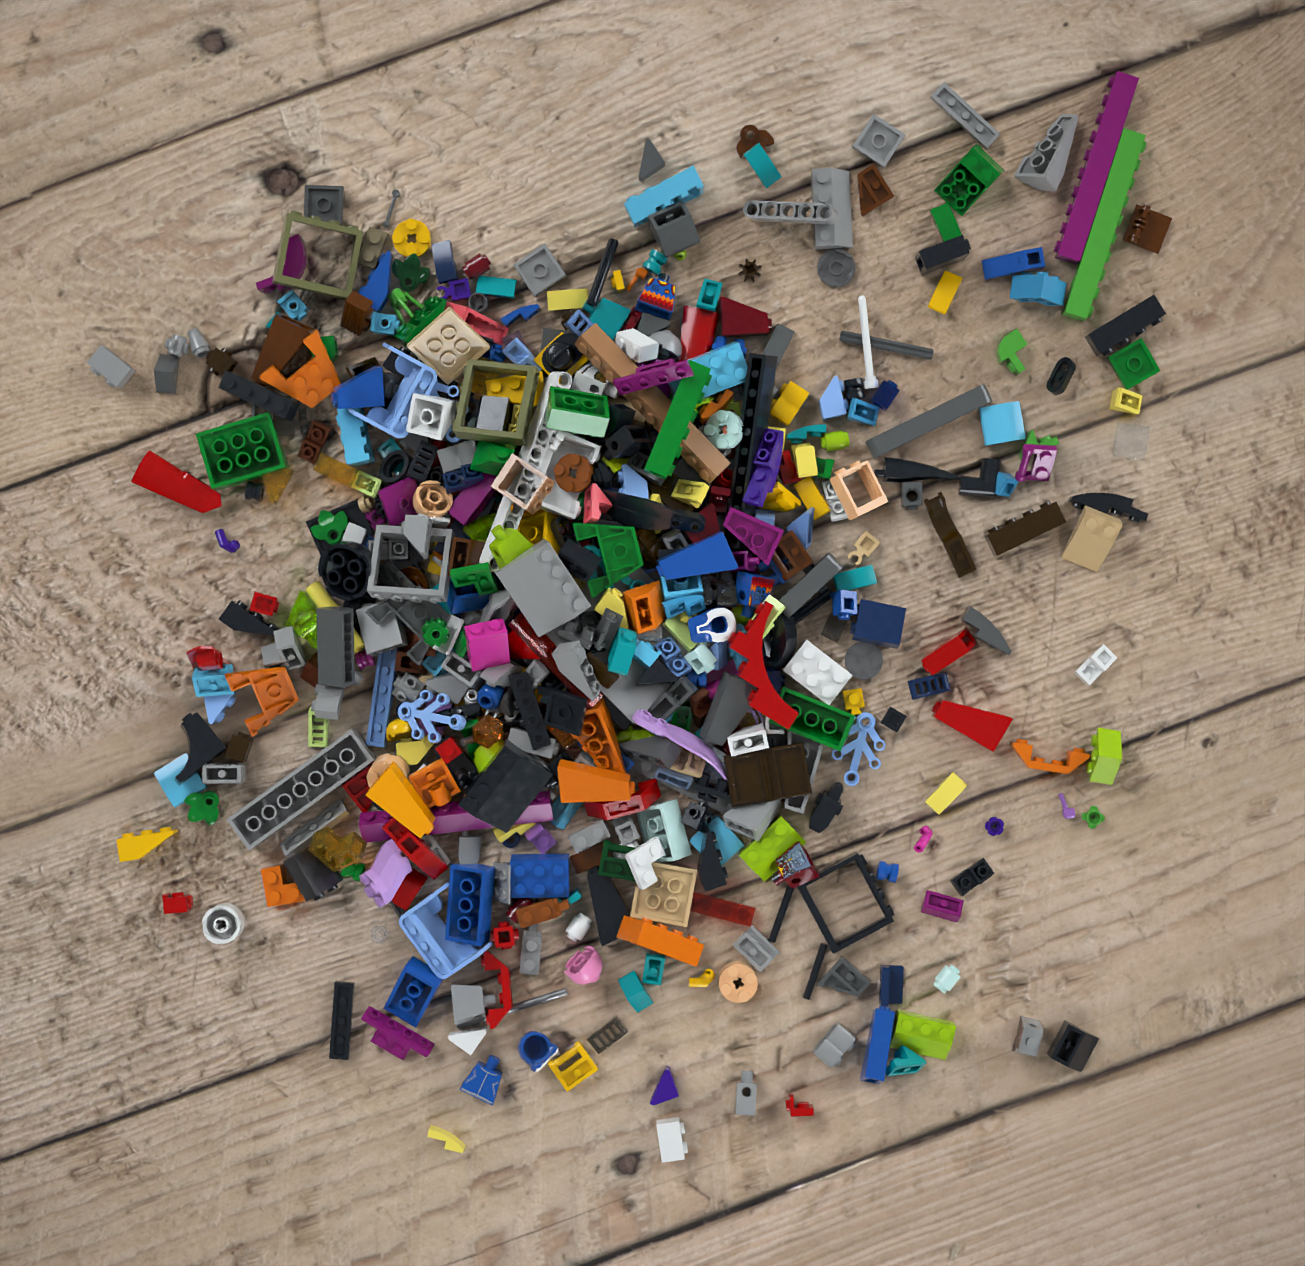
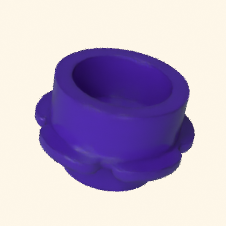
M991 817L986 822L985 829L992 836L1000 835L1004 830V822L1001 819H997V817Z

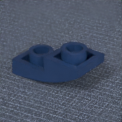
M446 240L431 244L439 284L458 280L451 241Z
M470 463L461 465V470L442 474L446 494L468 488L484 479L483 473L470 469Z

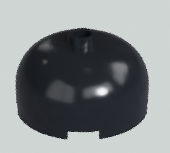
M342 541L326 549L318 563L319 577H322L327 587L326 590L332 596L346 601L366 594L368 579L371 574L372 553L364 545L354 541ZM330 561L336 568L327 573V565Z

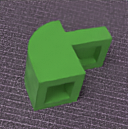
M1018 329L1006 335L999 342L996 349L998 363L1000 364L1006 360L1008 370L1016 375L1026 369L1015 354L1027 345Z

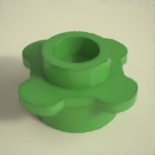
M1091 806L1090 810L1081 816L1083 820H1086L1088 827L1091 829L1096 828V825L1105 820V816L1098 811L1096 806Z

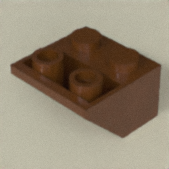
M453 537L447 575L450 576L451 569L479 564L486 542ZM493 559L490 561V566L493 564Z

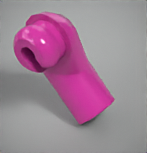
M926 825L920 828L919 832L922 836L914 846V850L918 853L923 852L933 835L932 829H929Z

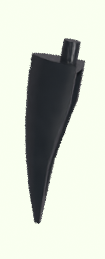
M884 457L883 470H874L876 477H882V482L902 483L928 479L960 480L959 476L937 467L898 458Z

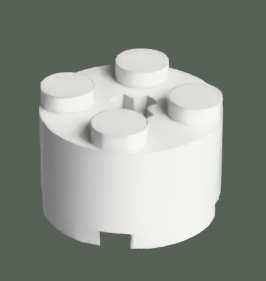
M218 904L205 913L202 919L203 933L209 941L215 944L229 943L242 933L245 917L242 911L233 904ZM222 920H224V921L226 922V923H225V925H226L225 927H222V926H221V925H222Z

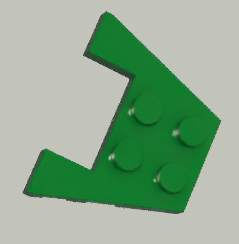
M572 523L577 541L595 536L598 539L606 575L589 579L587 582L591 598L644 565L633 526Z

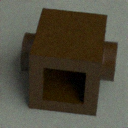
M215 347L214 350H210L207 354V361L205 363L210 366L208 370L218 376L219 373L224 375L226 370L233 372L239 362L231 358L232 353L225 348L219 350Z

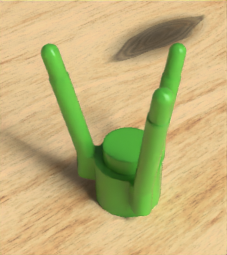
M400 288L394 289L388 295V298L391 300L390 305L395 310L401 324H404L405 321L398 307H403L411 318L415 316L406 305L408 300L420 309L424 307L411 297L407 291L403 292Z

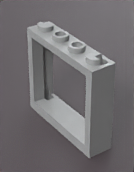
M376 525L371 559V574L367 586L369 595L379 600L384 598H391L394 601L410 599L412 602L417 603L425 600L434 604L437 602H447L450 576L447 573L453 537H456L452 529L432 528L430 542L445 543L438 590L377 586L383 539H407L401 532V526Z

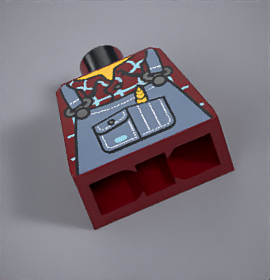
M798 841L776 859L775 862L779 871L771 875V879L776 886L785 881L791 888H796L818 878L820 875L807 850Z

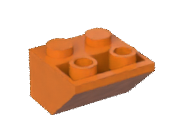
M660 581L623 592L629 626L638 634L656 629L666 618L662 605L664 601Z

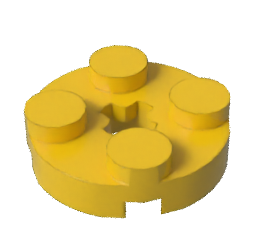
M410 218L397 225L392 235V240L399 254L407 258L415 253L419 258L429 250L431 234L424 223ZM415 234L416 242L408 243V236Z

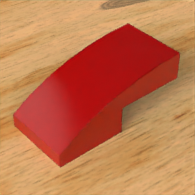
M412 868V871L402 881L391 902L407 911L428 877Z

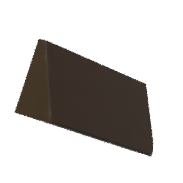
M591 652L587 653V659L593 667L597 681L603 687L609 689L618 680L619 674L608 671V666Z

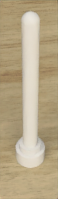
M861 295L858 298L866 371L863 389L877 388L879 384L878 379H876L873 373L866 298Z

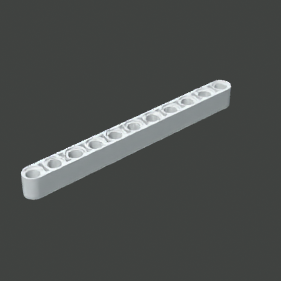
M554 371L549 374L529 426L526 445L521 447L518 455L520 459L538 471L554 433L553 429L546 428L545 420L550 386L570 389L572 377L567 372ZM522 467L507 492L527 504L537 475L527 470L525 475V468ZM503 495L491 530L497 525H501L504 529L505 522L507 523L506 529L512 528L517 530L525 509ZM490 530L479 563L488 562L490 566V561L493 559V564L490 568L492 572H497L500 568L489 548V544L496 538Z

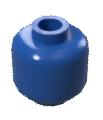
M485 683L477 692V701L484 709L494 710L500 705L505 691L502 686L496 685V687H492Z

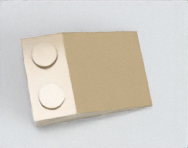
M1085 505L1061 558L1097 572L1122 528L1121 520Z

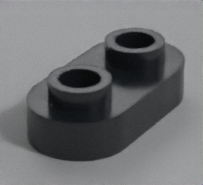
M1064 357L1056 363L1047 381L1048 391L1054 395H1060L1066 390L1076 369L1074 361Z

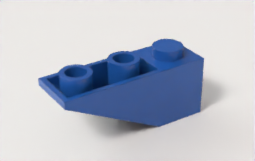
M1042 247L1022 250L981 261L985 280L1021 274V272L1039 271L1045 267Z
M390 251L380 256L378 267L370 272L368 283L366 286H362L358 292L374 301L372 308L377 313H381L389 300L393 255Z

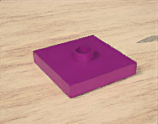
M409 477L377 491L390 526H396L405 521V515H418L413 506V496L418 486L416 481Z

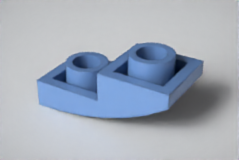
M670 635L654 645L656 651L660 650L662 652L659 657L666 668L676 675L678 679L692 671V667L683 657L681 649Z

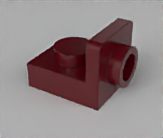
M711 486L708 504L713 503L717 513H726L731 489Z

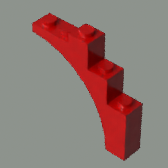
M767 601L764 603L760 602L755 610L757 615L753 620L750 619L744 628L747 630L745 634L739 630L736 633L733 632L727 641L730 643L728 647L747 658L746 662L742 661L737 669L739 671L738 676L757 687L756 690L752 689L749 693L747 704L789 730L799 713L786 704L778 695L768 678L763 661L762 642L766 621L774 605Z

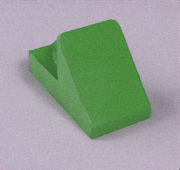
M1033 429L1029 431L1024 445L1055 446L1059 444L1057 437L1051 438L1050 435L1039 439L1040 443H1038ZM1021 449V452H1020V454H1019V458H1020V459H1022V455H1023L1022 449Z

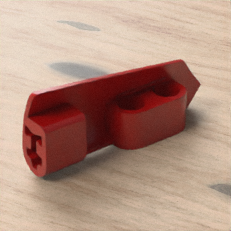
M683 307L682 352L679 362L711 351L720 316L719 313L696 307Z
M151 450L146 453L131 480L136 485L203 514L222 507L220 493L211 489L209 485L188 472L177 468Z
M198 646L187 651V656L193 670L195 667H199L202 670L222 669L223 664H230L229 661L222 657V653L212 646Z

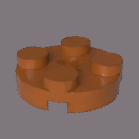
M579 454L563 456L553 468L558 486L566 492H582L591 483L590 480L593 475L592 464L586 457ZM572 469H577L578 471L576 473V478L570 476Z

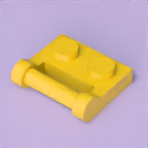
M580 1041L574 1043V1047L557 1059H552L548 1062L549 1067L567 1092L599 1070ZM578 1052L581 1054L582 1057L562 1071L559 1069L561 1064Z

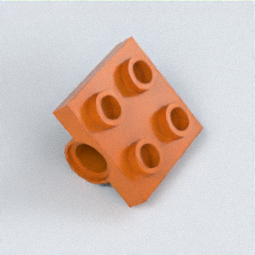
M442 758L408 775L414 789L428 808L434 805L443 806L452 799L451 796L460 792L459 786Z

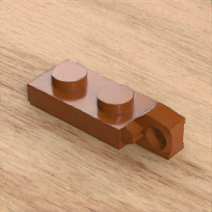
M549 898L517 908L515 911L520 927L524 928L557 918L562 915L561 911L570 908L568 899L558 902L557 898Z

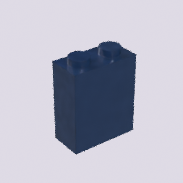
M861 599L859 604H857L855 623L852 622L850 634H853L852 640L897 649L900 646L906 608Z

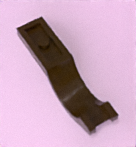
M939 492L937 497L930 500L924 499V503L932 525L943 543L957 577L960 578L975 571L976 567L961 534L951 519L946 506V500L942 492Z

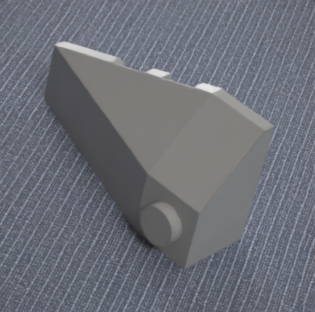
M1061 114L1046 131L1047 136L1041 143L1037 142L1034 145L1035 150L1030 156L1026 155L1022 159L1014 177L1039 191H1056L1064 175L1078 115Z

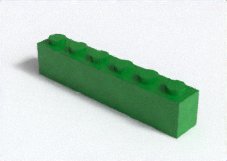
M691 360L688 363L694 372V376L680 380L644 468L645 472L666 480L667 475L672 476L675 465L672 464L674 458H679L683 447H680L682 439L686 440L690 432L687 426L690 421L694 422L698 412L694 410L696 404H701L705 395L702 392L704 385L708 386L712 375L709 374L711 368Z

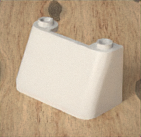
M554 430L539 471L555 481L552 491L542 501L541 510L572 520L579 516L581 506L577 499L580 492H566L561 489L555 480L553 468L567 454H579L586 457L591 464L597 463L601 452H599L601 446L566 431ZM572 469L570 476L576 478L577 469ZM538 476L534 483L528 502L543 480Z

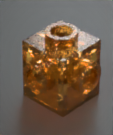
M488 714L473 726V741L487 749L503 737V722Z

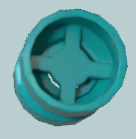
M651 249L649 258L644 261L642 267L650 273L659 276L661 267L667 262L668 258L660 252Z

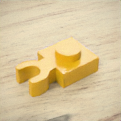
M862 688L842 691L845 710L851 709L850 714L853 715L861 714L862 712L859 708L865 707Z

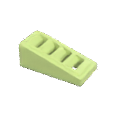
M310 707L308 710V747L326 748L328 746L329 719L315 718L314 711H311ZM314 722H324V725L314 724ZM313 729L324 730V732H313ZM313 737H323V740H313Z

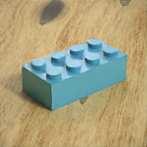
M732 342L687 360L711 368L709 373L712 375L708 386L704 385L702 390L705 393L704 397L746 381L748 366L739 342ZM681 379L668 382L673 397Z

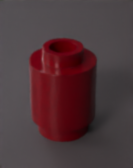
M479 253L465 262L462 269L470 280L476 279L490 270L489 265L491 262L485 254L482 256Z
M518 898L508 908L509 911L506 914L514 923L518 924L519 921L515 910L534 902L531 898Z

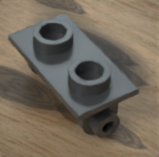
M608 608L605 609L595 631L594 638L596 640L594 641V648L597 650L602 648L609 650L624 617L623 615Z

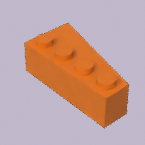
M624 915L616 936L617 938L697 967L704 947L703 944L698 943V938L687 935V938L683 937V932L675 929L670 932L668 931V926L659 923L657 926L652 925L653 921L642 917V920H638Z

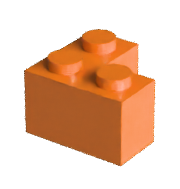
M284 864L267 866L261 869L267 907L305 901L294 881L287 882Z

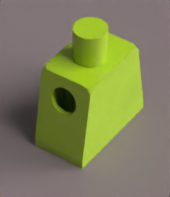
M497 525L491 530L496 539L489 544V548L500 569L533 547L516 529L507 528L504 530L501 525Z

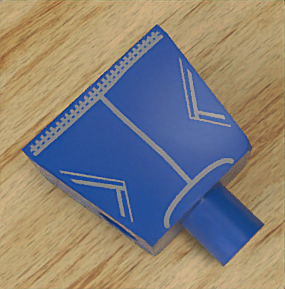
M490 1055L486 1063L478 1061L462 1083L460 1090L493 1105L503 1074L502 1071L496 1069L500 1059Z

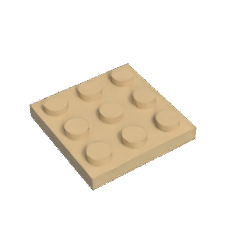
M449 306L407 344V348L427 366L434 369L437 376L449 385L463 372L464 366H467L468 359L477 360L490 349V345Z
M652 862L651 865L658 881L644 890H639L636 883L630 917L639 919L644 917L656 922L687 927L697 869Z

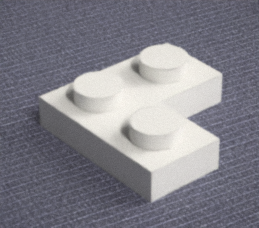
M653 837L625 854L639 890H644L658 881L651 865L652 862L665 855L658 837Z

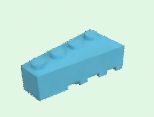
M694 165L673 177L665 179L655 187L647 188L643 191L644 193L626 199L627 202L624 203V207L634 227H637L648 221V215L681 201L686 203L702 195L704 186Z

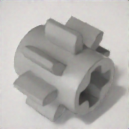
M174 334L171 339H166L164 345L168 349V354L181 358L183 353L187 354L190 347L186 343V338Z

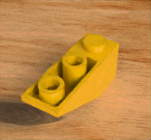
M170 826L159 828L160 832L153 833L152 829L141 831V835L134 836L133 832L122 834V838L116 839L119 861H131L145 857L176 834L178 829L171 830Z

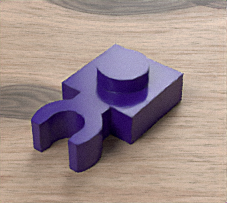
M468 278L450 281V287L448 288L445 286H438L436 288L437 291H445V295L440 298L447 300L452 296L453 302L469 299L471 296Z

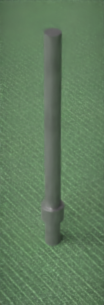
M563 988L515 1003L509 1013L568 995L567 990ZM486 1016L456 1025L457 1029L471 1025L473 1027L481 1025V1022L486 1021Z

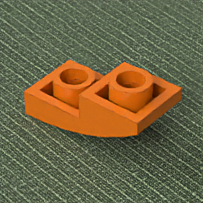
M726 389L724 394H719L716 403L711 401L707 406L704 405L699 413L701 416L700 423L706 424L714 413L719 410H725L732 401L734 392Z

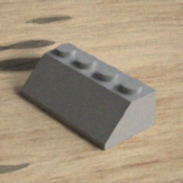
M835 168L812 169V203L829 204L837 209L839 214L837 221L833 224H813L815 250L853 248L849 171ZM830 210L825 212L824 218L830 216Z

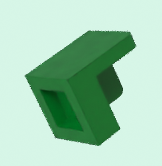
M816 457L818 475L813 477L829 480L834 460Z

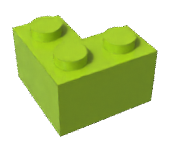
M1098 727L1096 734L1091 737V746L1094 749L1091 754V762L1088 761L1086 773H1089V781L1112 785L1122 761L1121 731Z

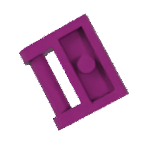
M1035 444L1023 445V455L1019 470L1015 474V479L1019 482L1026 480L1049 481L1057 454V447ZM1035 454L1030 471H1026L1030 456Z

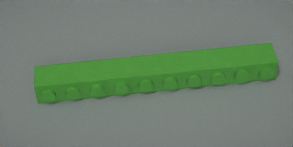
M1125 128L1122 130L1082 257L1077 265L1062 311L1064 316L1084 322L1093 313L1094 307L1091 305L1093 299H1097L1100 288H1097L1105 275L1106 270L1103 267L1105 262L1108 263L1111 256V251H1109L1110 245L1114 244L1117 238L1115 230L1122 222L1123 215H1121L1122 208L1127 206L1129 197L1126 195L1128 189L1131 190L1135 178L1132 177L1134 171L1138 170L1141 162L1138 158L1146 147L1147 142L1144 141L1146 135Z

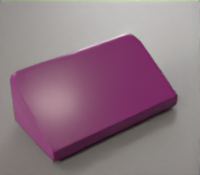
M926 890L921 913L958 922L961 918L964 900Z

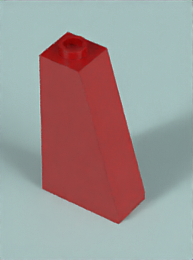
M945 700L937 701L931 710L933 712L932 717L992 752L995 751L1013 718Z

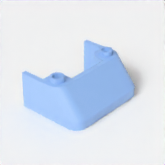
M384 342L382 346L398 354L395 368L404 375L401 384L387 410L380 406L372 407L366 416L352 408H348L347 411L396 438H404L409 433L406 432L413 393L429 395L437 381V373L429 366Z
M448 882L399 918L401 929L434 974L440 979L448 978L478 958L493 945L490 941L478 949L475 945L459 944L458 942L445 940L446 925L437 913L443 908V901L438 894L449 886Z

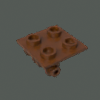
M1136 204L1122 240L1159 254L1172 218L1150 210L1151 207L1148 205L1140 206Z

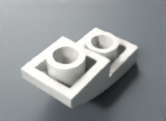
M830 480L822 482L825 499L832 510L829 512L831 522L847 519L848 516Z

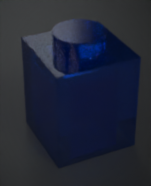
M883 380L870 399V402L886 411L900 391L897 389L898 385L891 380Z

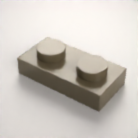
M369 226L359 254L358 264L376 270L378 260L388 237L387 232Z

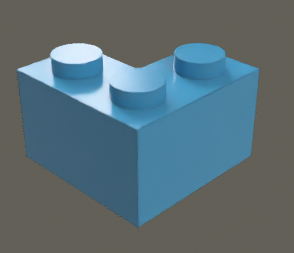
M1021 272V275H1013L1010 298L1019 302H1038L1046 306H1064L1067 283L1060 281L1059 277L1048 276L1046 272H1037L1036 275L1029 272Z

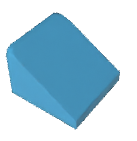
M998 472L995 494L1010 497L1018 481L1009 473Z

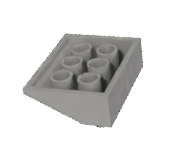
M544 539L495 572L538 637L570 621L591 607L551 544Z

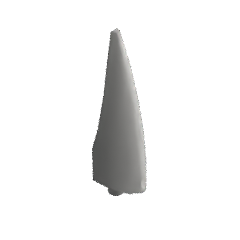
M469 830L461 831V834H458L457 854L459 864L479 863L482 836L469 835Z

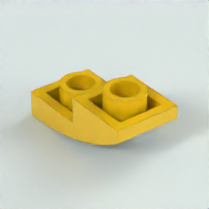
M945 270L929 302L928 308L945 315L963 278Z
M812 476L806 477L794 485L807 510L810 507L814 508V520L832 511Z

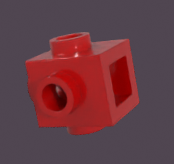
M509 921L498 922V925H495L493 928L494 931H491L492 943L495 942V947H501V950L511 949L512 946H515L516 940H519L518 928H515L514 923L510 924ZM508 931L509 936L504 937L502 932Z

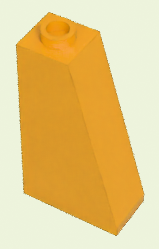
M392 761L369 788L366 796L421 839L424 834L428 835L435 827L433 825L435 816L398 765Z

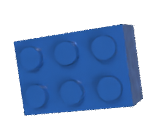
M569 854L511 855V898L569 897Z

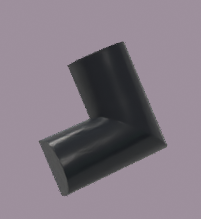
M982 458L979 477L961 475L958 495L997 499L995 491L1001 460Z

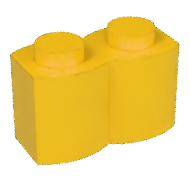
M792 381L788 384H783L779 390L781 396L778 400L773 399L770 408V416L787 427L809 395V392Z

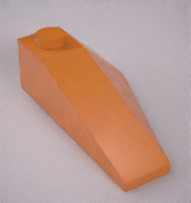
M604 698L593 700L587 704L581 735L571 734V736L579 741L582 749L589 753L597 767L627 774Z

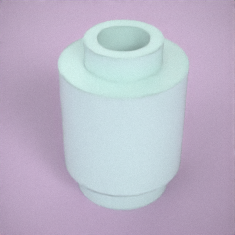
M952 964L950 966L945 965L935 977L936 981L933 985L945 994L961 978L959 975L960 971Z

